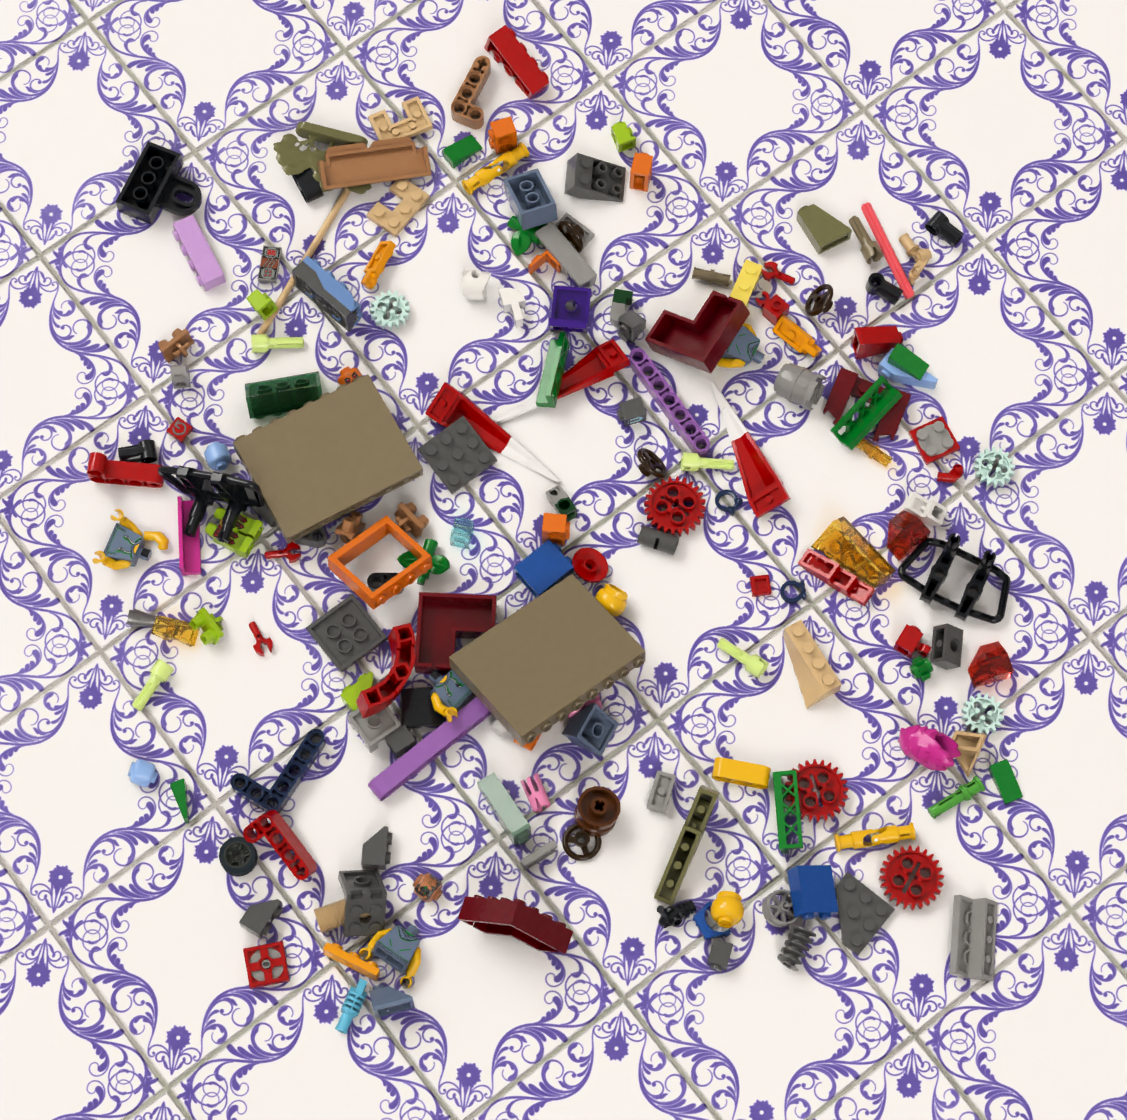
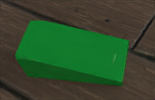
M470 135L443 149L442 156L454 169L480 151L482 147Z
M897 343L890 354L887 362L919 381L930 366L899 343Z
M1007 759L989 766L988 771L1004 804L1023 797Z
M183 778L170 783V787L185 823H189L187 786Z

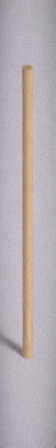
M347 187L344 188L301 261L306 256L310 258L313 256L351 193ZM293 274L275 302L278 310L263 322L257 334H265L295 285Z

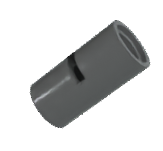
M643 525L637 543L674 555L679 537Z

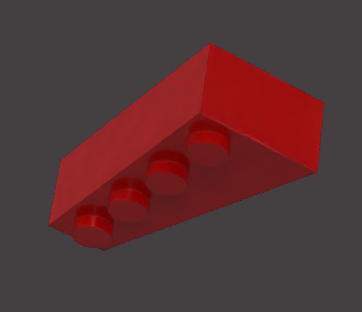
M504 25L488 37L484 49L487 52H493V59L497 63L502 62L505 72L508 76L516 78L515 83L529 99L547 88L549 84L547 74L544 71L541 72L537 61L529 56L525 45L522 42L519 43L515 32L511 28Z

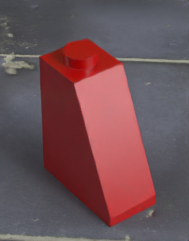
M897 326L855 328L851 343L856 360L888 353L891 348L896 347L897 343H903L902 333L898 332Z

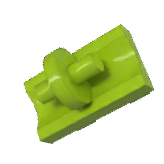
M205 607L201 608L189 622L193 630L201 628L204 631L200 636L204 645L210 643L216 645L224 636L222 632L224 628L220 624L224 619L222 616L215 618L213 613L209 614Z

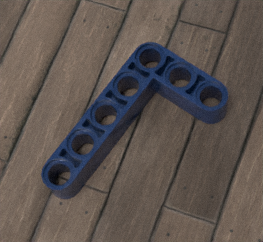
M312 729L308 732L270 790L248 776L237 773L230 780L233 791L265 812L276 810L280 813L325 747L326 739L324 733L320 729ZM315 736L322 738L318 743H313L312 739ZM305 752L311 754L308 759H302L301 755ZM294 768L300 770L299 774L295 776L291 775L290 771ZM238 781L245 782V785L243 787H235ZM281 785L289 786L285 792L279 791ZM255 791L262 792L258 798H253L252 793ZM271 801L278 802L275 808L268 807Z

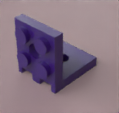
M554 285L551 318H549L550 331L559 330L587 334L591 288ZM574 301L576 309L573 311L567 310L566 303Z

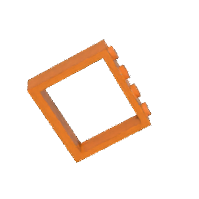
M387 515L327 557L329 569L373 610L384 604L393 595L400 593L404 587L414 583L418 577L426 574L432 568L431 555ZM391 534L418 560L372 592L345 565L385 536Z

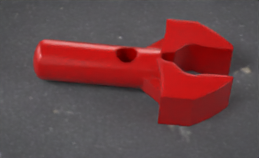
M764 263L765 268L772 270V272H767L762 269L764 280L770 282L771 279L777 278L791 285L795 283L794 277L778 271L777 263Z
M291 542L287 544L284 550L266 551L264 556L266 559L286 557L289 559V563H294L301 558V553L291 554V551L301 550L298 544Z
M250 622L249 628L257 641L253 645L255 652L258 655L265 656L261 649V644L263 643L268 646L270 653H272L273 642L271 638H263L256 622Z

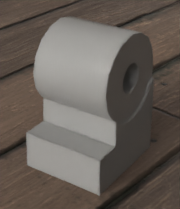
M187 365L171 366V378L174 389L191 387L190 371Z

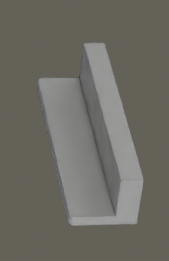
M553 222L535 232V236L579 287L586 284L590 288L595 284L597 274Z

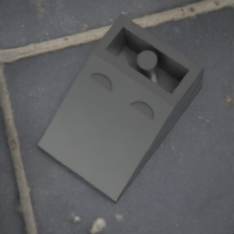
M576 153L567 161L564 194L580 199L622 202L626 168Z

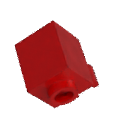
M763 291L762 296L765 300L762 301L757 297L755 303L763 307L762 316L775 326L781 316L788 315L790 305L777 294L770 299L769 294Z
M906 624L893 649L908 658H911L914 651L926 658L931 647L920 642L923 633L918 627Z

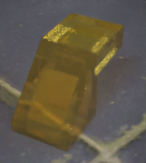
M157 615L151 634L166 641L175 639L192 647L195 646L200 628L193 630L188 622Z

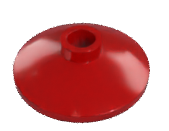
M581 548L572 558L574 571L587 582H600L608 573V563L605 557L593 548Z

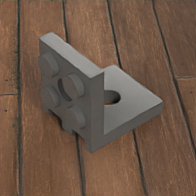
M378 869L339 871L338 879L345 896L344 937L374 936L378 931L384 930L387 892ZM364 913L370 914L367 919H365V920L360 919V916H361L362 914H364Z

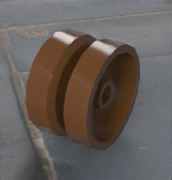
M594 786L586 789L581 794L574 811V820L577 827L581 831L587 832L589 836L600 837L608 834L614 828L620 814V801L612 790L605 787Z

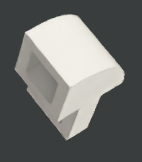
M513 288L499 289V297L504 313L512 312L516 328L522 327L523 319H526L524 296Z
M910 492L904 510L915 516L914 519L930 526H941L948 510L935 500L929 501L916 492Z

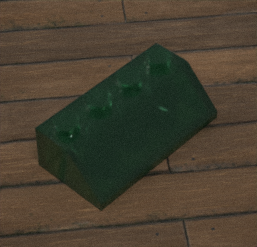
M319 371L245 384L250 419H262L268 415L280 416L293 409L298 410L309 401L314 402L323 395Z

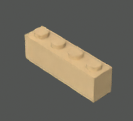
M802 620L786 627L783 632V638L794 667L795 675L797 676L806 709L840 691L842 684Z

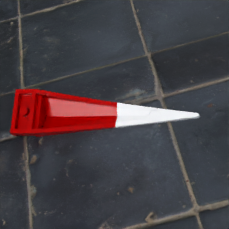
M614 339L595 347L563 374L558 399L614 376V372L630 365L629 359ZM538 393L494 421L500 424L538 408L536 405Z
M444 382L425 412L427 416L445 427L450 426L464 416L488 448L555 482H561L559 478L464 393L449 383Z
M711 382L734 450L748 502L756 517L760 518L791 498L783 485V481L717 385Z

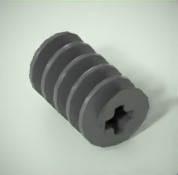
M793 926L791 929L793 933H789V940L784 942L786 947L781 948L782 954H778L777 959L787 968L799 971L795 964L802 965L798 958L806 957L802 950L809 951L805 944H812L813 941L809 937H816V934L807 928Z

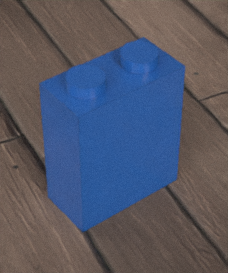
M549 539L514 567V574L535 598L574 573L572 560L568 556L565 557L561 553L560 546L555 542L552 543Z
M797 865L787 870L794 917H802L803 920L819 917L820 920H827L831 918V915L838 912L831 865Z

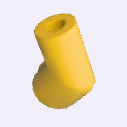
M144 531V541H156L158 549H168L169 539L162 532Z

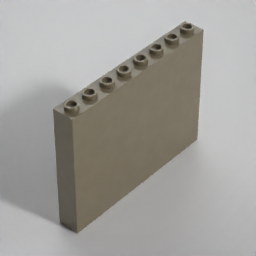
M363 375L358 376L352 383L340 385L336 391L324 393L320 396V399L314 402L309 401L298 410L293 409L286 416L280 419L275 418L264 427L259 426L252 433L246 436L241 435L233 442L235 452L252 482L259 485L265 505L287 544L423 475L422 466L369 375L364 377Z
M573 574L449 656L450 668L521 746L533 742L542 732L549 731L552 725L558 721H563L568 714L574 710H579L588 700L595 699L601 691L609 689L614 682L620 678H625L630 671L641 667L645 662V650Z

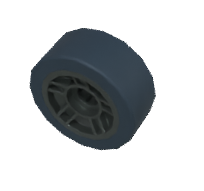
M244 837L230 838L220 848V864L232 876L240 877L247 875L253 871L257 864L256 848L252 843L247 842ZM235 854H237V855H241V854H242L241 859L236 860V859H235Z

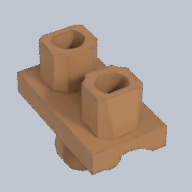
M179 328L172 332L173 338L169 342L165 339L158 343L159 350L168 363L179 355L186 358L188 356L186 350L195 343L186 328L183 331Z
M401 502L398 504V509L394 514L397 525L407 533L411 532L416 538L420 537L423 529L428 525L429 519L425 515L417 518L414 515L417 508L412 502L407 504Z
M352 511L350 516L345 517L343 522L336 528L335 534H340L343 543L347 544L365 529L366 523L361 522L362 513Z

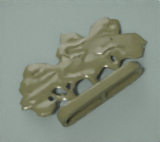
M302 121L297 123L295 131L298 136L308 140L299 141L293 134H286L281 142L274 143L273 145L274 151L277 152L276 160L282 166L286 175H297L311 168L314 171L313 178L320 182V188L323 191L317 162L321 160L325 162L324 154H326V151L318 150L314 146V141L334 147L356 143H365L367 146L368 140L360 135ZM309 144L306 150H299L302 145L307 146ZM367 184L347 188L349 191L364 194L372 186Z

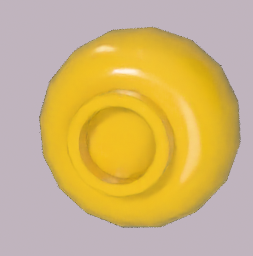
M606 583L605 587L596 593L595 598L612 616L617 617L624 612L629 595L622 589Z
M732 891L717 893L716 899L712 902L710 914L720 927L731 928L742 920L744 915V906L741 902L742 897Z

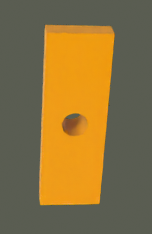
M337 943L325 944L323 948L325 956L377 982L380 976V969L376 963L362 960L355 952L348 953L344 951L343 947Z

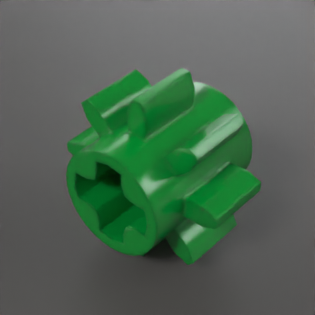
M921 656L913 659V665L909 666L915 679L921 678L922 682L931 678L930 672L933 671V667L929 659H922Z

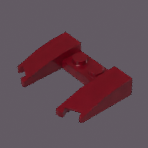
M842 367L823 410L824 415L827 411L835 418L833 421L834 425L841 419L850 396L860 399L874 384L859 378V374ZM880 386L878 393H881L885 387ZM898 390L903 396L880 420L873 441H879V436L890 435L891 441L894 439L910 401L911 394ZM872 398L868 399L866 402L871 404Z

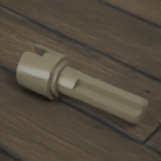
M853 216L849 219V224L862 245L860 251L868 264H871V257L874 262L879 261L883 257L879 245L876 241L870 239L859 217Z

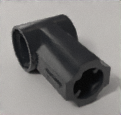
M937 211L925 224V228L930 234L940 236L952 247L956 246L964 235L940 211Z
M872 273L865 286L869 294L878 295L893 305L897 303L903 293V290L886 281L880 273ZM871 282H877L879 286H874Z
M142 440L138 445L118 448L120 461L153 463L158 459L154 440Z

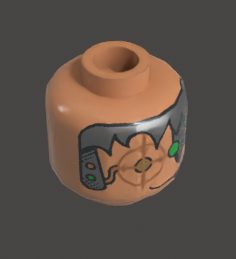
M421 873L412 885L414 887V894L427 903L432 900L437 901L443 893L441 890L442 882L430 873Z

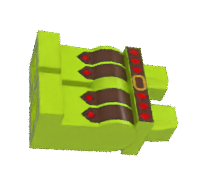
M218 507L214 513V518L220 520V523L217 526L209 522L205 528V533L213 538V542L247 559L255 545L254 542H257L264 530L263 522L257 519L253 520L240 513L237 524L232 530L229 543H222L217 540V537L222 527V520L226 509Z

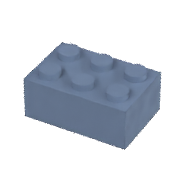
M538 168L503 179L505 195L523 230L558 220L556 203Z

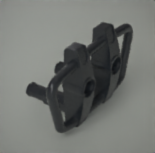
M160 466L157 470L161 477L181 492L195 497L188 515L189 520L183 532L191 537V534L192 537H195L207 506H212L214 500L228 503L222 520V527L217 537V540L222 543H229L232 530L237 524L241 511L245 512L248 506L262 507L265 504L259 485L249 480L236 478L225 473L201 471L184 466ZM244 487L253 490L256 499H249Z
M952 533L949 535L947 542L935 538L924 539L900 564L898 568L899 577L922 593L919 600L929 605L934 600L956 611L954 617L964 622L968 616L991 624L999 623L1004 618L1011 580L1004 571L994 565L996 554L994 552L990 554L991 550L986 551L981 559L960 549L959 543L961 538L959 535L955 537L956 533ZM929 545L943 548L941 555L931 568L925 586L906 574V569ZM955 555L978 565L970 582L965 587L960 604L937 594L947 578ZM934 572L942 573L943 577H936ZM990 572L1003 581L996 616L973 609L981 597L983 587ZM969 589H975L978 594H971Z

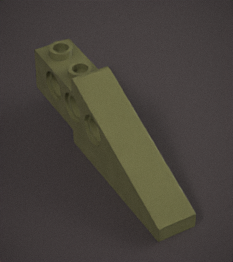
M704 785L699 787L654 895L655 899L671 906L673 905L706 830L720 792Z

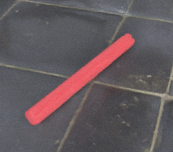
M871 203L863 204L861 210L900 289L903 290L905 299L912 298L914 291Z

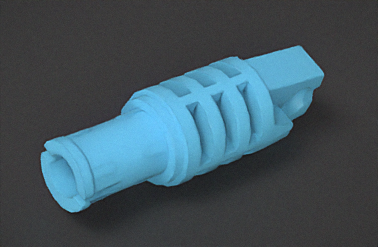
M360 978L356 988L350 987L341 1007L342 1015L335 1027L337 1031L347 1034L353 1018L358 1016L367 996L364 989L368 981Z

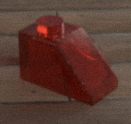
M903 510L889 521L887 548L900 561L915 550L924 539L929 538L931 531L917 516Z
M999 641L980 646L967 670L973 688L1008 679L1014 672L1008 653Z

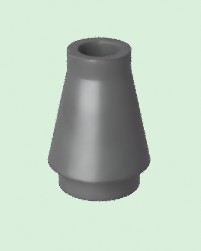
M134 608V610H129L127 625H131V628L154 627L156 616Z

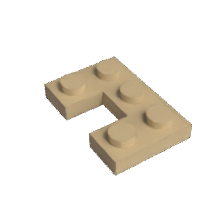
M418 96L402 102V108L407 116L404 120L392 124L385 109L368 116L378 140L407 136L412 138L433 129V125Z
M407 179L396 180L389 188L391 193L402 200L393 211L377 202L366 214L369 220L395 238L430 198L429 194Z

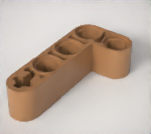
M479 56L475 59L451 104L452 119L475 130L482 128L484 125L483 110L474 104L491 74V63L486 56Z

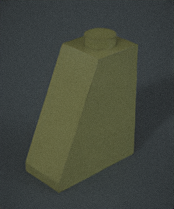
M815 204L806 205L799 209L796 220L818 255L851 238L852 230Z

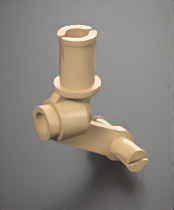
M905 233L899 237L898 241L905 248L907 256H912L916 262L908 274L910 285H914L929 259L932 258V254L928 248L922 249L915 245L909 234Z

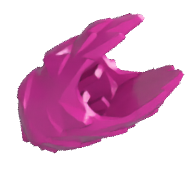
M920 725L900 729L898 743L904 755L930 770L945 771L947 767L954 766L953 758L961 756L956 741L946 734L938 732L937 729H928V726L920 727Z

